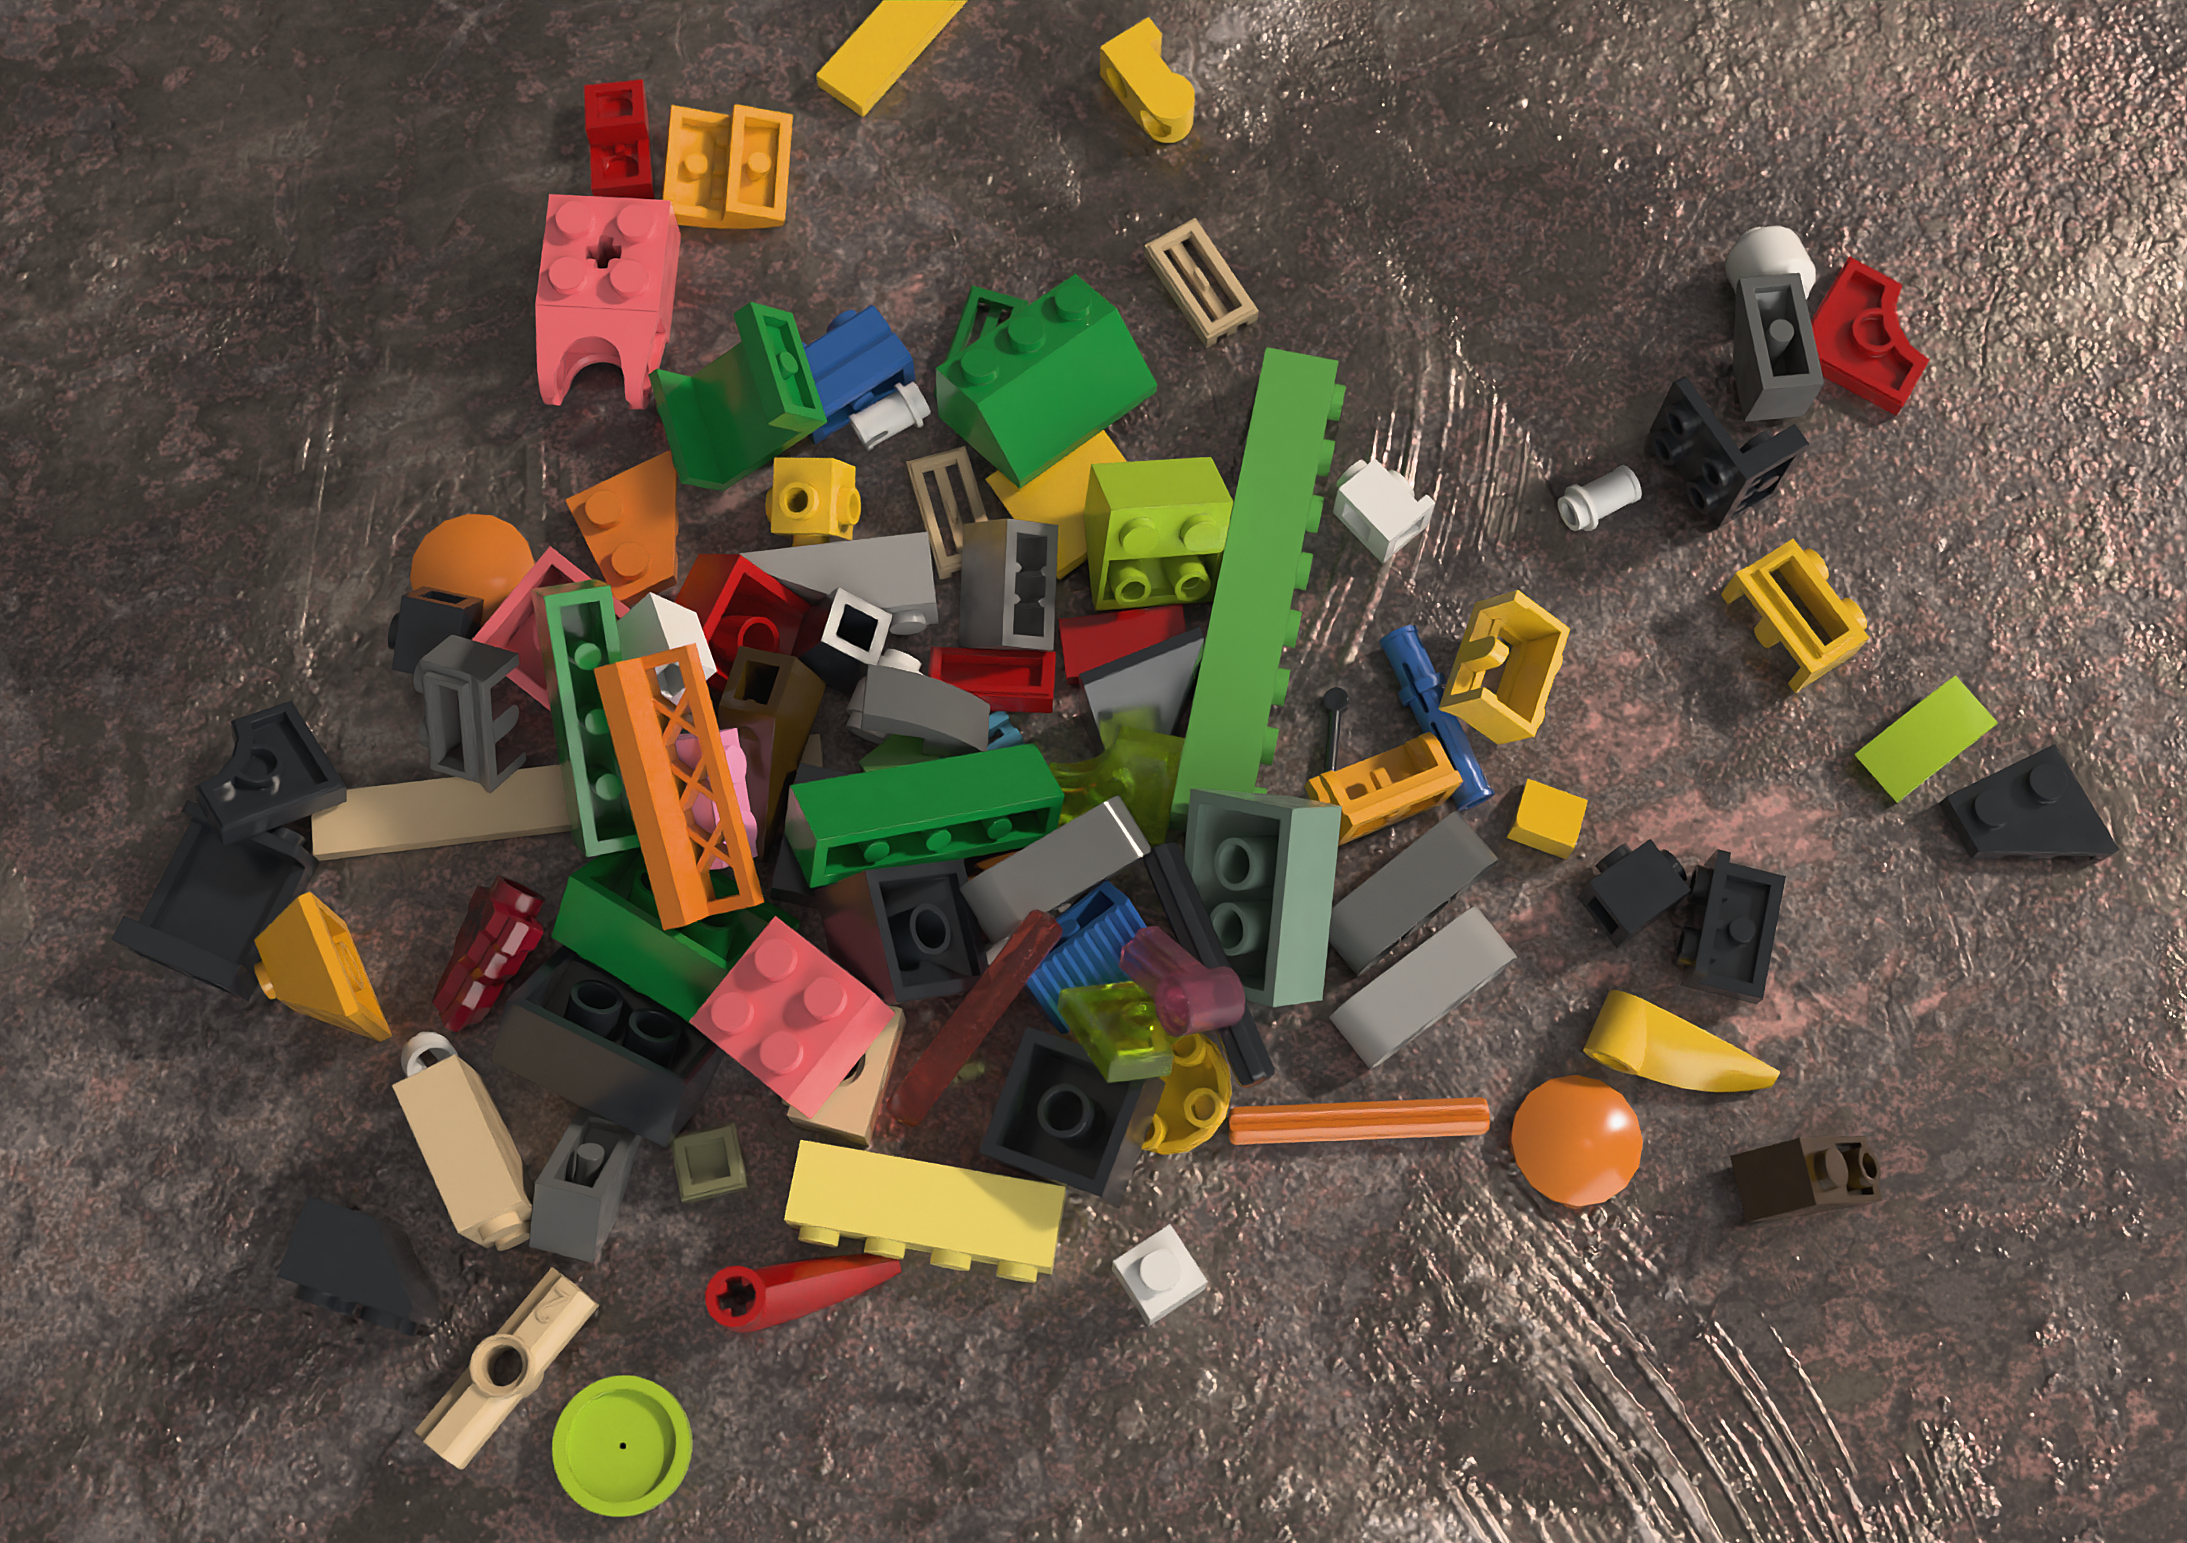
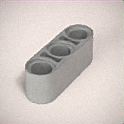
M1474 906L1353 995L1333 1012L1329 1018L1367 1067L1372 1070L1495 978L1517 956L1477 906Z

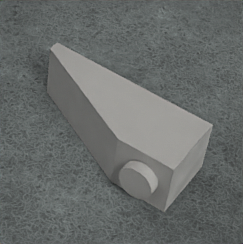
M928 532L740 553L811 606H814L839 587L893 615L889 626V632L893 634H915L925 630L926 625L939 624Z

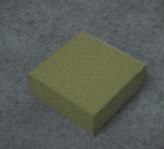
M735 1122L679 1134L670 1142L681 1201L684 1204L750 1189L738 1128Z

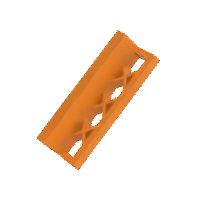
M696 643L594 668L663 930L686 926L710 915L748 908L763 903V894ZM678 662L685 686V691L678 705L662 695L655 667ZM682 728L699 739L702 756L695 770L679 760L675 742ZM699 792L716 803L720 820L713 834H710L696 824L692 806ZM716 857L733 868L740 894L716 899L709 874Z

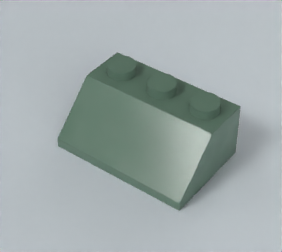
M1193 788L1190 790L1184 860L1245 1000L1270 1007L1322 1000L1342 806L1285 795ZM1176 940L1172 981L1196 987Z

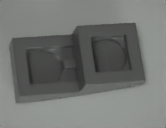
M868 663L861 730L923 738L922 754L955 757L987 751L989 703L965 690L935 678L902 669Z

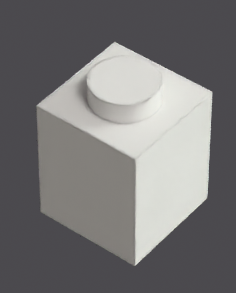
M650 592L616 622L623 661L696 643L705 679L707 680L717 671L697 613ZM678 662L655 667L662 695L678 705L685 691Z
M1171 1224L1114 1260L1112 1265V1271L1148 1327L1203 1291L1208 1282Z

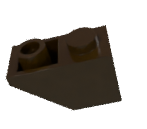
M1866 1136L1802 1137L1730 1156L1746 1222L1781 1220L1882 1201L1878 1185L1881 1177L1880 1166L1874 1152L1868 1147Z

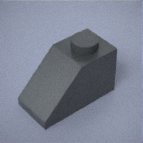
M1800 273L1740 278L1737 282L1733 371L1744 422L1804 416L1824 385Z
M580 1107L535 1182L529 1246L557 1253L564 1257L594 1263L616 1222L641 1136L591 1110Z

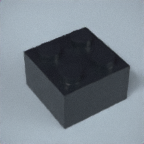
M1026 1026L978 1153L998 1165L1053 1185L1064 1186L1066 1190L1119 1209L1166 1083L1147 1067Z

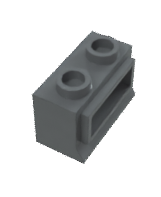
M451 634L420 659L414 672L413 683L416 691L423 693L425 716L419 728V741L422 746L429 749L430 769L479 783L488 793H492L526 762V752L524 750L510 746L505 748L495 745L497 741L516 725L519 709L517 705L500 700L491 703L490 691L496 683L519 665L518 653Z

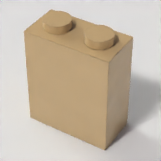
M454 1054L392 1085L457 1232L487 1249L496 1245L498 1251L507 1250L530 1239L535 1188L485 1078Z

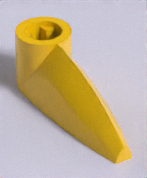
M1609 990L1583 1049V1052L1593 1060L1619 1072L1639 1075L1664 1084L1697 1091L1739 1092L1771 1088L1780 1074V1071L1711 1033L1644 999L1618 990Z

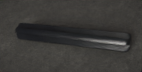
M1175 842L1156 845L1152 848V852L1143 856V863L1236 1081L1242 1088L1264 1083L1275 1074L1274 1065L1181 850Z

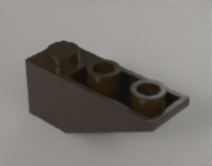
M739 646L719 704L717 724L719 730L737 728L740 748L744 752L747 764L745 780L750 811L757 824L756 848L758 856L754 857L753 860L767 863L789 798L790 785L794 783L826 683L794 656Z

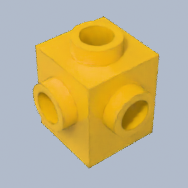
M774 458L773 487H770L765 503L766 515L771 523V533L793 539L792 547L830 543V540L851 541L853 525L857 524L861 512L860 495L855 488L856 467L834 458Z

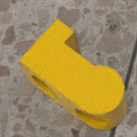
M1147 17L1100 46V76L1135 121L1152 139L1162 143H1174L1182 140L1191 130L1195 93L1191 83L1184 76L1171 72L1161 59L1162 33L1152 20Z

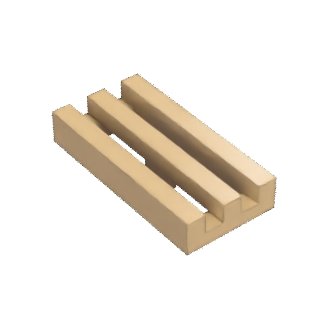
M1196 218L1144 245L1145 258L1206 348L1217 343V337L1223 334L1228 337L1237 332L1238 326L1245 322L1248 326L1257 321L1258 309ZM1189 239L1235 307L1234 311L1228 313L1209 285L1206 277L1182 245V241ZM1168 250L1214 317V322L1211 323L1164 251Z
M965 446L906 462L925 532H928L930 549L940 580L952 577L951 572L962 570L963 524L946 466L957 465L974 523L988 521ZM933 470L958 553L948 557L923 477L924 472Z

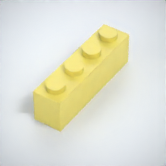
M800 1140L784 1220L791 1228L800 1229L798 1240L806 1243L838 1247L839 1237L866 1241L864 1252L873 1255L903 1259L905 1248L932 1253L930 1264L935 1266L969 1271L971 1260L998 1265L996 1276L1015 1281L1035 1283L1037 1272L1052 1275L1066 1197V1187Z

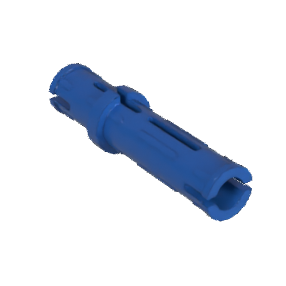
M1407 625L1388 633L1379 640V645L1384 649L1402 688L1398 693L1404 707H1411L1423 734L1432 732L1436 736L1454 771L1458 770L1463 780L1461 785L1452 794L1457 811H1465L1486 802L1495 795L1493 788H1490L1467 735L1457 716L1438 709L1448 682L1444 673H1436L1418 635L1416 625Z

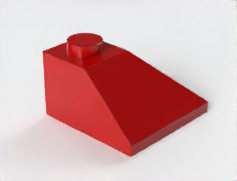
M698 554L674 603L697 613L717 669L706 680V683L721 695H723L739 646L790 656L803 615L813 607L741 554Z

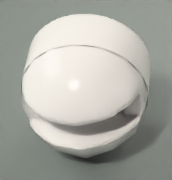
M420 1032L417 1036L411 1038L408 1043L404 1044L401 1053V1065L407 1077H410L428 1068L419 1057L426 1050H429L439 1062L454 1054L458 1056L451 1043L442 1035L435 1032Z

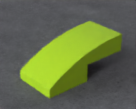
M1955 675L1854 755L1898 804L1942 767L1949 764L1995 727L1998 722Z

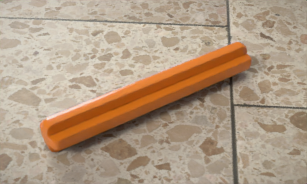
M1482 1097L1234 1107L1230 1109L1228 1114L1229 1138L1231 1143L1235 1145L1482 1135L1489 1130L1490 1125L1489 1106L1487 1100Z

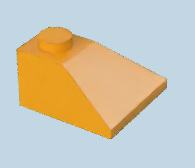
M307 892L298 896L254 940L262 959L261 962L254 964V970L264 993L270 1000L277 997L278 1000L298 1013L379 1042L392 1037L346 922L313 893Z

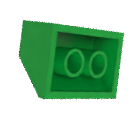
M1076 274L935 368L938 417L1019 489L1157 392V383L1117 308Z
M641 847L601 854L569 875L551 937L575 951L581 958L593 962L629 984L635 991L647 995L691 1024L689 1021L775 916L795 932L798 930L800 920L764 899L763 903L756 906L710 915L686 926L663 930ZM715 869L709 871L716 899L740 894L735 881Z

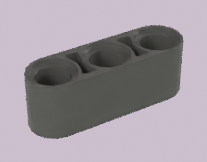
M1118 795L992 866L965 883L959 890L992 945L995 946L1142 860L1144 855L1153 850Z
M1457 811L1452 812L1332 908L1328 942L1355 974L1360 976L1477 883L1498 863L1499 859Z

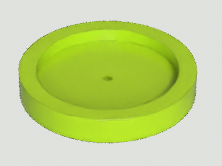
M628 1375L601 1379L576 1394L560 1415L552 1442L555 1471L565 1491L582 1507L597 1514L613 1517L639 1515L662 1504L681 1484L688 1470L692 1455L691 1427L681 1404L662 1386L644 1378ZM622 1443L626 1444L625 1449H621Z

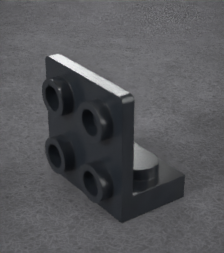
M1686 376L1672 383L1650 428L1651 442L1657 456L1666 465L1674 466L1686 483L1687 495L1693 506L1701 514H1708L1717 528L1724 526L1777 495L1809 446L1807 439L1794 424L1775 436L1770 430L1763 431L1751 438L1739 449Z

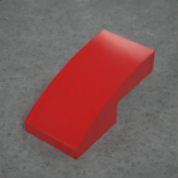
M643 79L584 85L585 129L590 144L591 190L593 196L655 200L651 139Z

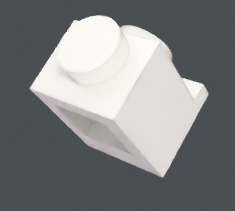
M1373 459L1369 464H1366L1364 460H1359L1348 468L1336 483L1339 489L1333 513L1383 564L1428 526L1435 502L1427 494L1417 502L1414 499V491L1408 481L1395 470L1387 471L1376 459Z

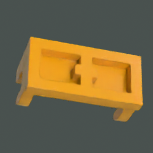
M1427 732L1419 735L1418 738L1406 741L1401 746L1335 772L1330 770L1322 773L1317 777L1309 779L1304 787L1311 800L1342 806L1338 846L1444 804L1461 785L1463 780L1458 770L1454 771L1436 736L1432 732Z

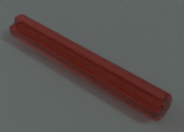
M1034 909L1028 913L888 1099L887 1108L896 1121L910 1127L920 1124L1061 938L1063 929L1054 917L1039 909Z

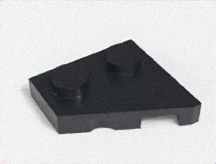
M2056 744L1946 796L1938 803L1970 858L2002 859L2006 855H2020L2025 859L2052 860L2056 856H2090V860H2104L2120 850Z

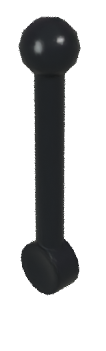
M1339 687L1329 689L1324 695V704L1329 712L1323 773L1330 770L1336 771L1341 717L1350 705L1347 692Z

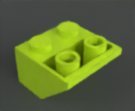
M1212 457L1091 464L1084 509V523L1092 603L1095 610L1214 602L1233 500Z

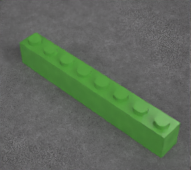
M1269 347L1265 349L1174 792L1169 829L1187 832L1190 790L1193 788L1267 794V788L1257 787L1255 784L1259 764L1272 766L1279 729L1268 727L1267 723L1271 705L1284 706L1291 670L1279 668L1282 647L1295 648L1302 611L1292 610L1290 606L1294 588L1305 591L1307 588L1313 554L1301 552L1305 531L1316 534L1318 532L1324 497L1312 494L1316 475L1328 477L1335 441L1323 438L1327 420L1339 422L1346 385L1334 383L1339 362L1337 360Z

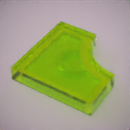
M1121 725L1114 743L1099 756L1078 763L1050 762L1049 769L1065 795L1058 828L1119 795L1150 847L1153 848L1156 845L1165 843L1185 738Z
M1181 977L1065 988L1060 990L1057 1007L1065 1022L1108 1083L1169 1076L1174 1056L1170 1046L1184 1036L1204 1032L1207 1011Z

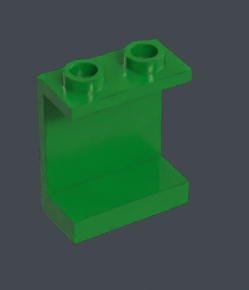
M750 301L733 313L741 338V342L691 377L660 369H655L648 374L656 399V409L662 419L672 452L673 465L678 472L682 484L725 491L827 423L793 313Z

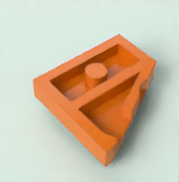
M671 449L565 499L607 584L611 585L613 596L628 608L639 603L650 592L656 595L677 584L678 556L676 553V536L678 535L679 528L677 476L679 475L673 465Z

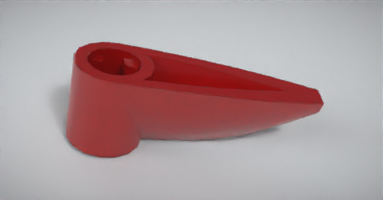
M869 1253L808 1258L756 1269H749L743 1266H728L718 1271L710 1279L705 1291V1305L710 1316L726 1329L737 1333H748L778 1325L844 1301L901 1273L902 1270L899 1259ZM738 1283H742L743 1287L749 1292L753 1290L756 1292V1299L746 1303L747 1313L740 1317H737V1313L731 1308L724 1309V1300L733 1296V1286Z

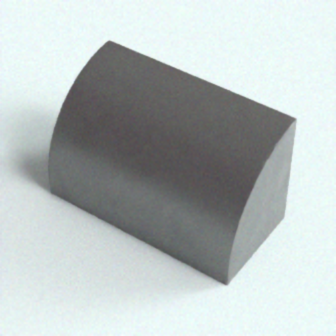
M1008 518L963 524L958 648L1053 651L1058 525Z

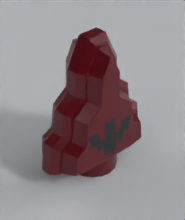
M496 876L491 887L477 886L469 902L468 913L456 936L453 955L439 980L432 999V1003L439 1010V1016L445 1028L458 1032L464 1029L467 1024L481 1023L491 1010L505 982L516 975L528 952L535 949L544 933L542 924L537 919V915L545 902V898L542 895L504 876Z

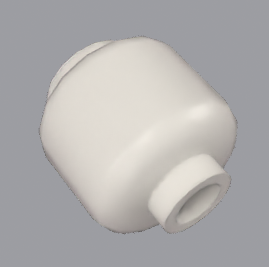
M1782 226L1756 227L1748 230L1730 250L1725 262L1726 276L1735 293L1737 282L1740 278L1800 273L1807 300L1816 279L1815 266L1800 239L1791 229Z

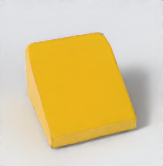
M1527 779L1506 838L1567 860L1575 848L1588 800Z

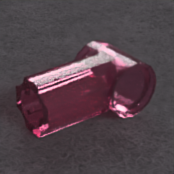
M1158 926L1139 929L1135 937L1122 947L1119 967L1155 1000L1157 1017L1161 1026L1169 1035L1182 1037L1235 1025L1242 1019L1245 1011L1244 990L1239 977L1229 967L1218 966L1207 969Z

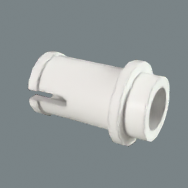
M914 382L905 387L901 383L895 384L894 393L857 414L853 413L848 416L853 429L867 451H870L875 445L913 424L917 428L923 426L922 419L929 416L931 411L924 396Z
M1621 465L1607 475L1582 487L1577 484L1567 487L1565 496L1558 500L1560 515L1571 530L1578 531L1583 529L1591 531L1597 527L1599 519L1629 503L1638 501L1642 494L1640 483L1629 467Z

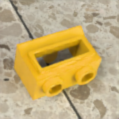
M1793 538L1750 566L1737 571L1721 593V596L1727 604H1730L1745 593L1762 616L1754 628L1758 641L1765 648H1770L1781 641L1801 667L1788 682L1792 690L1797 693L1854 656L1870 637L1864 631L1867 627V621L1861 608L1850 598L1845 597L1840 600L1826 580L1829 577V572L1821 556L1811 548L1802 550ZM1777 569L1781 572L1833 640L1831 643L1824 646L1772 578L1771 573Z
M1519 590L1475 602L1438 709L1458 716L1497 745L1535 737L1536 731L1545 716L1544 707L1554 677L1562 665V653L1570 628ZM1500 636L1512 645V649L1495 695L1485 687H1481L1486 670L1500 666L1509 654L1508 646L1497 639Z

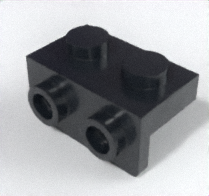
M1717 849L1704 863V866L1698 864L1695 866L1689 882L1691 891L1687 894V902L1696 904L1692 927L1684 926L1682 928L1677 943L1675 963L1684 965L1680 985L1758 1004L1764 997L1786 876L1730 863L1731 852Z

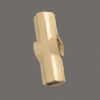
M551 1267L495 1335L487 1337L477 1346L471 1356V1363L417 1427L415 1432L438 1455L458 1469H464L519 1401L529 1397L538 1389L544 1378V1371L599 1305L572 1281ZM516 1349L522 1358V1372L512 1384L502 1387L495 1380L493 1373L494 1363L504 1351Z

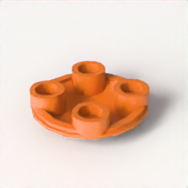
M465 514L442 522L425 535L413 555L410 582L413 590L426 586L484 599L481 629L535 565V561L528 542L512 524L493 515Z
M1570 1075L1549 1079L1528 1093L1515 1113L1513 1127L1509 1133L1508 1145L1515 1158L1517 1167L1531 1187L1554 1202H1559L1569 1208L1578 1209L1591 1204L1603 1203L1626 1188L1639 1167L1643 1139L1637 1115L1622 1094L1601 1080Z

